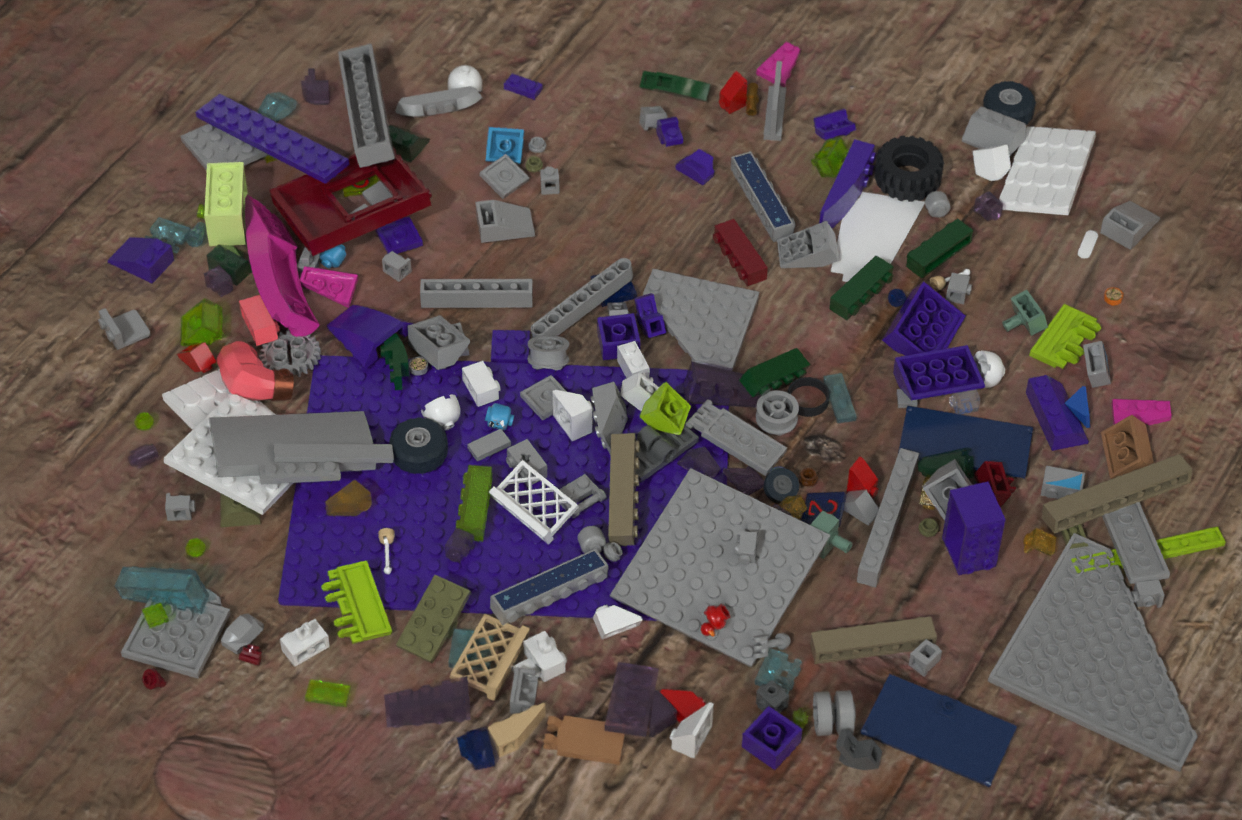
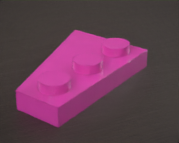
M786 41L756 69V74L775 84L777 61H782L780 87H785L791 70L800 55V48Z
M304 266L300 278L301 286L347 308L350 307L358 282V275L306 266Z
M1112 399L1113 425L1130 415L1135 416L1147 425L1170 421L1171 419L1170 401Z

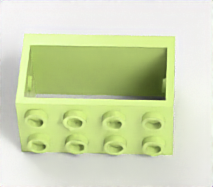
M244 162L207 163L204 218L209 246L246 245L245 197L248 195Z

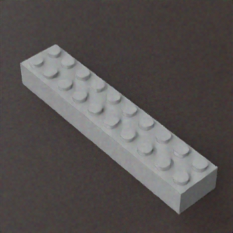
M372 44L338 52L354 151L359 167L371 166L372 164L395 159L379 71Z

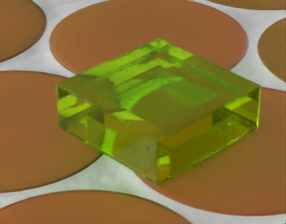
M161 602L142 609L149 629L169 622Z

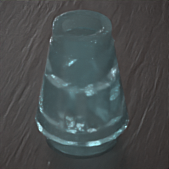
M198 222L186 234V242L191 247H198L203 243L206 225L203 222Z

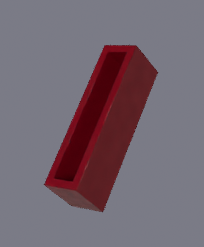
M735 219L715 225L714 242L719 244L723 255L729 259L731 267L735 268L738 272L740 280L744 281L747 287L767 280V265Z

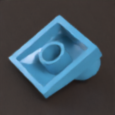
M489 127L485 161L495 162L507 154L516 164H521L524 129Z

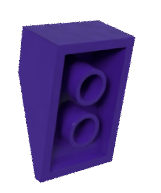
M130 237L108 259V263L153 284L174 261L172 246L159 239Z

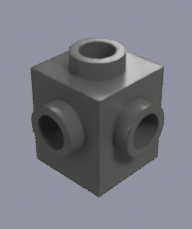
M771 680L769 683L763 684L758 688L756 704L761 711H764L768 706L778 713L788 708L789 695L781 685H777Z

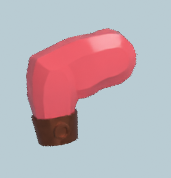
M235 341L222 347L216 359L222 381L229 393L254 401L291 400L294 377L293 373L288 369L270 370L265 368L262 361L258 358L257 351L245 342Z

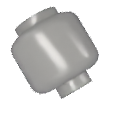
M941 191L931 192L925 199V206L932 217H943L950 211V202L946 194Z
M584 527L578 534L577 540L583 553L594 549L599 553L604 550L606 541L601 529L598 527Z

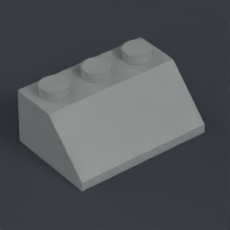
M981 106L971 116L962 137V142L979 149L1007 144L1010 156L1026 140V124Z
M440 315L408 325V345L437 370L454 365L470 344V339Z
M954 459L939 468L922 487L945 520L950 490L972 484Z

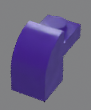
M677 117L657 120L656 133L660 143L665 144L666 147L683 144V137L678 127L679 121Z
M650 293L634 298L637 309L636 318L643 334L651 338L666 333L663 315L657 312L654 294Z

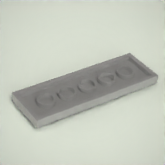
M1140 502L1102 516L1130 584L1169 578V569Z

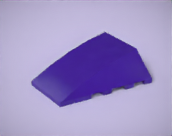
M352 305L326 326L336 339L343 343L346 350L353 354L356 361H359L361 366L367 369L378 360L376 348L394 333L407 337L408 325L415 323L374 309Z

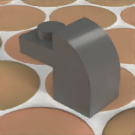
M848 729L840 730L836 742V748L841 753L839 761L848 767L859 770L878 769L882 750L874 740L857 741Z

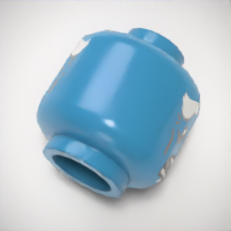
M494 403L492 407H488L485 421H487L489 427L504 431L507 425H512L514 415L511 414L510 407Z

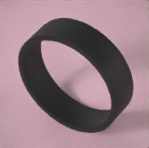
M812 377L799 378L791 383L788 388L789 394L799 387L812 386L821 390L826 396V401L818 407L805 408L799 406L798 415L813 417L820 415L827 409L830 393L825 383Z

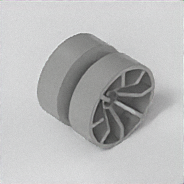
M851 690L836 691L834 703H832L829 691L814 692L813 718L816 736H831L833 724L836 726L838 735L840 730L848 729L853 735L856 710Z

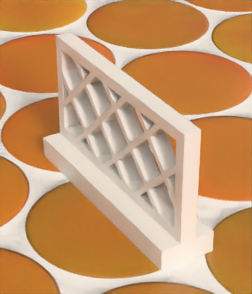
M523 460L497 488L493 487L489 491L495 501L548 545L554 540L552 536L579 508L574 501ZM523 468H526L528 470V478H519L518 473ZM532 481H542V489L532 490ZM528 482L529 490L519 491V483ZM515 483V492L507 493L504 491L508 484ZM546 492H555L556 500L546 501ZM542 493V502L532 503V494ZM529 495V503L520 504L519 496ZM568 503L571 507L567 512H560V504ZM556 504V513L546 514V505ZM542 506L543 515H533L532 507ZM556 517V524L551 529L546 526V518Z

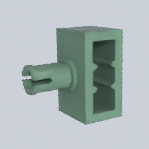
M1027 290L1010 298L1016 315L1002 321L1003 327L1007 332L1022 324L1032 336L1048 327L1045 314Z
M822 510L811 523V526L830 534V538L819 557L824 559L834 546L847 554L853 542L838 535L839 519Z

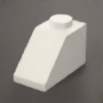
M608 605L601 606L596 609L597 612L593 616L602 640L635 628L642 622L641 616L615 605L610 607Z

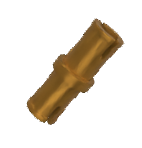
M753 82L749 83L747 87L746 113L749 116L757 114V104L759 102V86Z

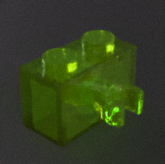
M842 137L827 139L819 152L814 154L815 158L810 161L813 166H816L821 178L835 177L839 173L849 151Z

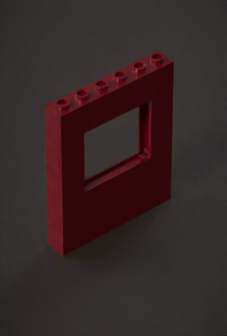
M394 147L395 159L372 164L371 166L360 168L356 154L347 157L349 165L326 184L306 174L269 190L273 205L312 256L432 206L430 201L432 194L429 188L424 187L421 179L418 180L415 172L411 171L409 165L403 162L400 154H396ZM376 175L392 194V197L349 215L332 193Z

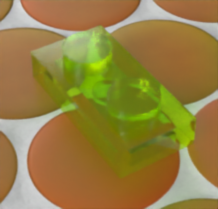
M310 679L305 700L307 702L347 707L351 686Z

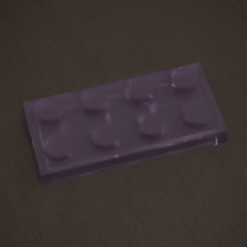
M618 662L604 731L646 737L659 668Z

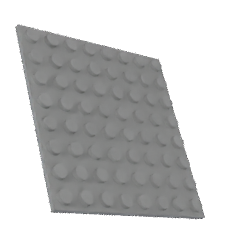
M690 468L611 592L610 597L752 668L757 659L754 658V653L759 652V650L753 649V645L759 643L754 642L753 637L766 635L768 639L770 638L828 542L830 534ZM737 531L757 532L756 563L741 564L738 562L739 555L735 554ZM723 604L730 613V618L726 620L725 627L720 630L715 629L714 637L704 636L700 630L701 625L709 622L706 615H704L705 609L710 605L719 606Z

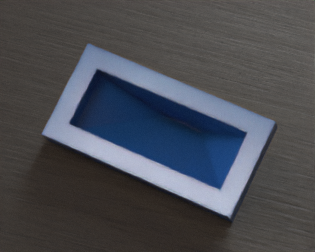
M1082 386L1065 404L1086 428H1090L1086 386Z

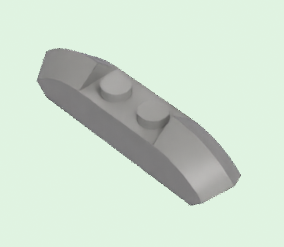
M471 86L401 98L395 112L406 117H425L454 112L470 107L478 102L482 96L476 88Z

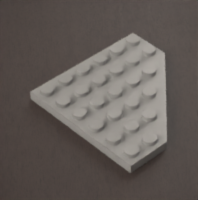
M653 269L643 295L654 294L657 312L663 315L665 328L672 336H675L679 346L685 353L690 355L691 361L695 366L732 374L760 292Z

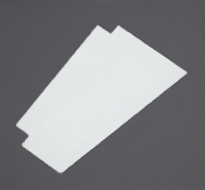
M861 192L860 198L857 199L853 207L842 219L837 240L839 261L832 264L831 272L843 274L842 281L848 282L876 255L891 264L925 202L918 200L908 202V200L899 201L898 198L893 199L886 195Z

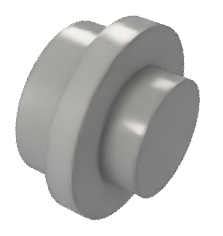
M533 137L529 142V149L534 153H541L546 149V142L541 137Z
M616 542L607 543L604 545V555L607 559L616 562L622 555V549Z

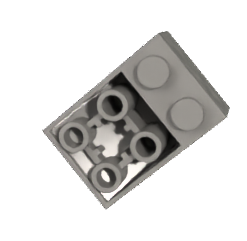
M497 200L475 202L481 243L535 236L530 208Z
M1128 201L1114 207L1103 218L1100 233L1131 250L1160 220V217Z
M827 221L777 240L781 268L823 267L839 261L836 236Z
M615 382L592 388L593 396H591L592 405L596 410L593 411L595 422L598 423V426L595 427L598 438L601 437L603 448H607L610 455L611 434H622L628 419L625 402L622 396H620Z

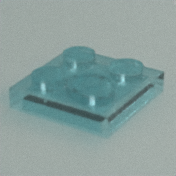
M454 629L448 662L449 668L455 667L475 630ZM495 634L488 636L491 643L494 642ZM484 637L475 640L477 647L487 644ZM490 649L480 651L482 658L492 656ZM476 652L467 655L469 662L478 659ZM491 661L485 663L488 670L490 669ZM481 664L471 666L473 670H483Z

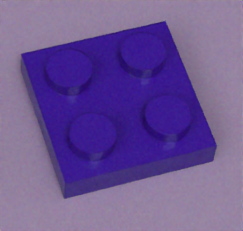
M410 217L396 220L376 229V233L387 254L391 251L399 254L423 246V241Z
M493 330L491 362L529 363L528 341L530 340V331Z

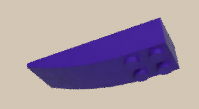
M854 139L821 209L819 223L827 221L830 227L834 228L853 207L863 188H867L869 175L872 176L875 165H872L876 158L874 144Z

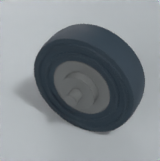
M786 468L772 470L764 480V492L775 503H788L798 494V478L792 471Z

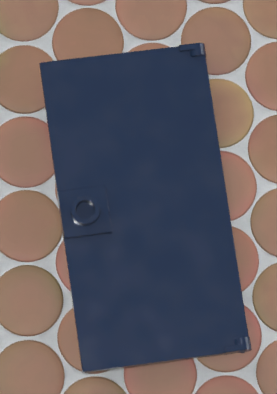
M907 405L899 450L902 448L919 453L918 460L944 465L955 459L961 469L978 470L984 461L1002 462L1007 476L1025 478L1033 427Z
M889 674L860 734L990 788L1017 726L967 706L958 700L940 695Z

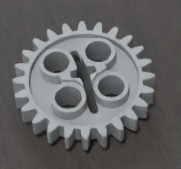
M288 330L285 335L280 332L277 340L263 344V349H260L261 355H259L265 368L270 370L285 368L293 373V377L296 374L298 377H301L302 372L308 374L307 369L313 370V365H318L317 360L321 359L319 342L316 341L315 337L311 338V334L296 337L292 336ZM289 344H290V346H291L292 365H290V362H289V359H290L289 351H288V345H289Z

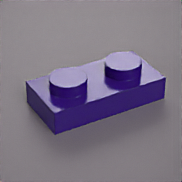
M512 73L504 83V89L535 100L542 90V84Z

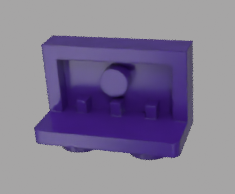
M845 109L814 118L815 133L824 140H832L836 136L848 135L856 130L855 123L847 119V111Z

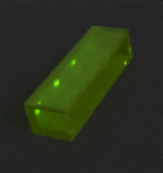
M468 465V472L463 475V484L466 485L465 488L461 489L463 504H459L458 516L461 517L460 520L456 521V532H459L460 540L484 541L490 500L489 491L491 490L493 479L492 467Z

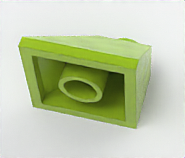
M665 382L644 403L639 417L654 430L680 435L691 405Z

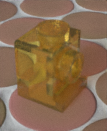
M801 495L787 496L775 507V509L796 519L801 518L802 513L808 509Z

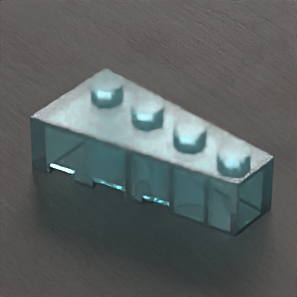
M122 567L115 583V588L122 599L147 603L150 600L162 607L169 604L177 606V610L194 609V613L201 615L209 597V593L196 570Z

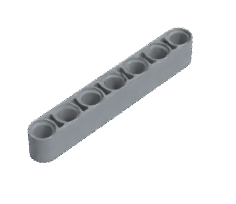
M627 258L617 260L531 326L532 338L542 335H560L633 279L631 261Z

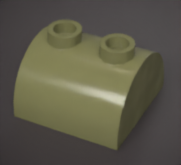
M220 493L221 528L261 524L260 513Z

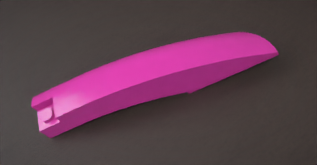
M247 195L245 197L247 248L252 273L260 296L272 319L279 321L283 326L289 328L292 336H307L313 333L320 324L310 309L301 287L295 251L297 245L283 222L266 209V206Z

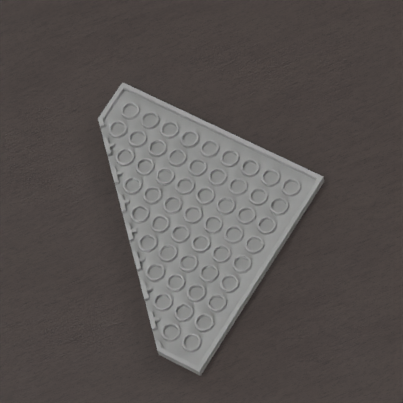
M1073 533L989 675L988 682L1180 772L1198 736L1195 729H1192L1189 723L1188 714L1178 699V693L1173 682L1169 680L1166 673L1167 669L1156 652L1154 641L1145 628V622L1140 611L1136 609L1133 596L1123 581L1124 577L1119 566H1110V563L1115 562L1107 559V556L1113 558L1111 549ZM1085 542L1088 544L1086 547L1070 549L1071 545L1075 543ZM1100 552H1105V553H1107V554H1104V555H1099V556L1092 557V554H1095V553H1100ZM1089 555V558L1086 559L1079 558L1082 556ZM1076 558L1077 561L1072 563L1071 559ZM1091 559L1095 560L1094 566L1088 564ZM1108 564L1107 567H1104V568H1100V567H1099L1100 565ZM1074 566H1077L1081 572L1077 573ZM1086 568H1096L1095 570L1084 572V569Z

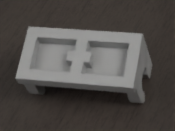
M515 667L510 697V713H521L535 705L538 677H534L536 671Z

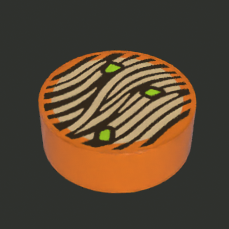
M1112 287L1105 291L1104 301L1107 304L1115 306L1122 302L1123 292L1120 289Z

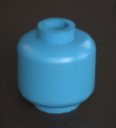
M340 244L321 252L319 256L322 260V265L329 269L331 267L338 268L346 257L345 246Z

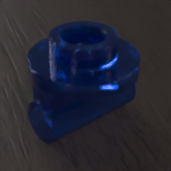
M898 288L892 289L888 294V301L894 307L902 306L907 299L905 293Z

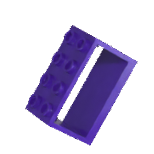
M989 482L950 490L942 539L958 575L971 574L975 571L989 570L996 567L1005 517Z

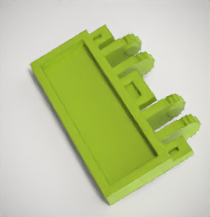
M1063 304L1030 350L1029 356L1054 368L1058 366L1064 369L1067 362L1076 364L1079 361L1078 356L1081 357L1084 354V350L1080 346L1084 338L1093 340L1096 337L1095 333L1101 330V326L1096 323L1097 318Z
M367 560L329 570L327 573L330 580L339 579L323 583L321 586L322 590L331 591L340 588V591L328 594L325 599L327 602L337 601L342 616L351 614L333 621L336 627L353 625V627L337 632L339 638L350 637L352 644L391 635L392 629Z

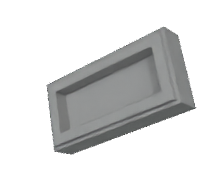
M499 429L467 444V447L476 461H480L511 446V441L503 430Z

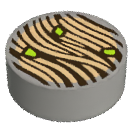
M415 357L409 362V370L413 375H423L428 371V362L423 357Z

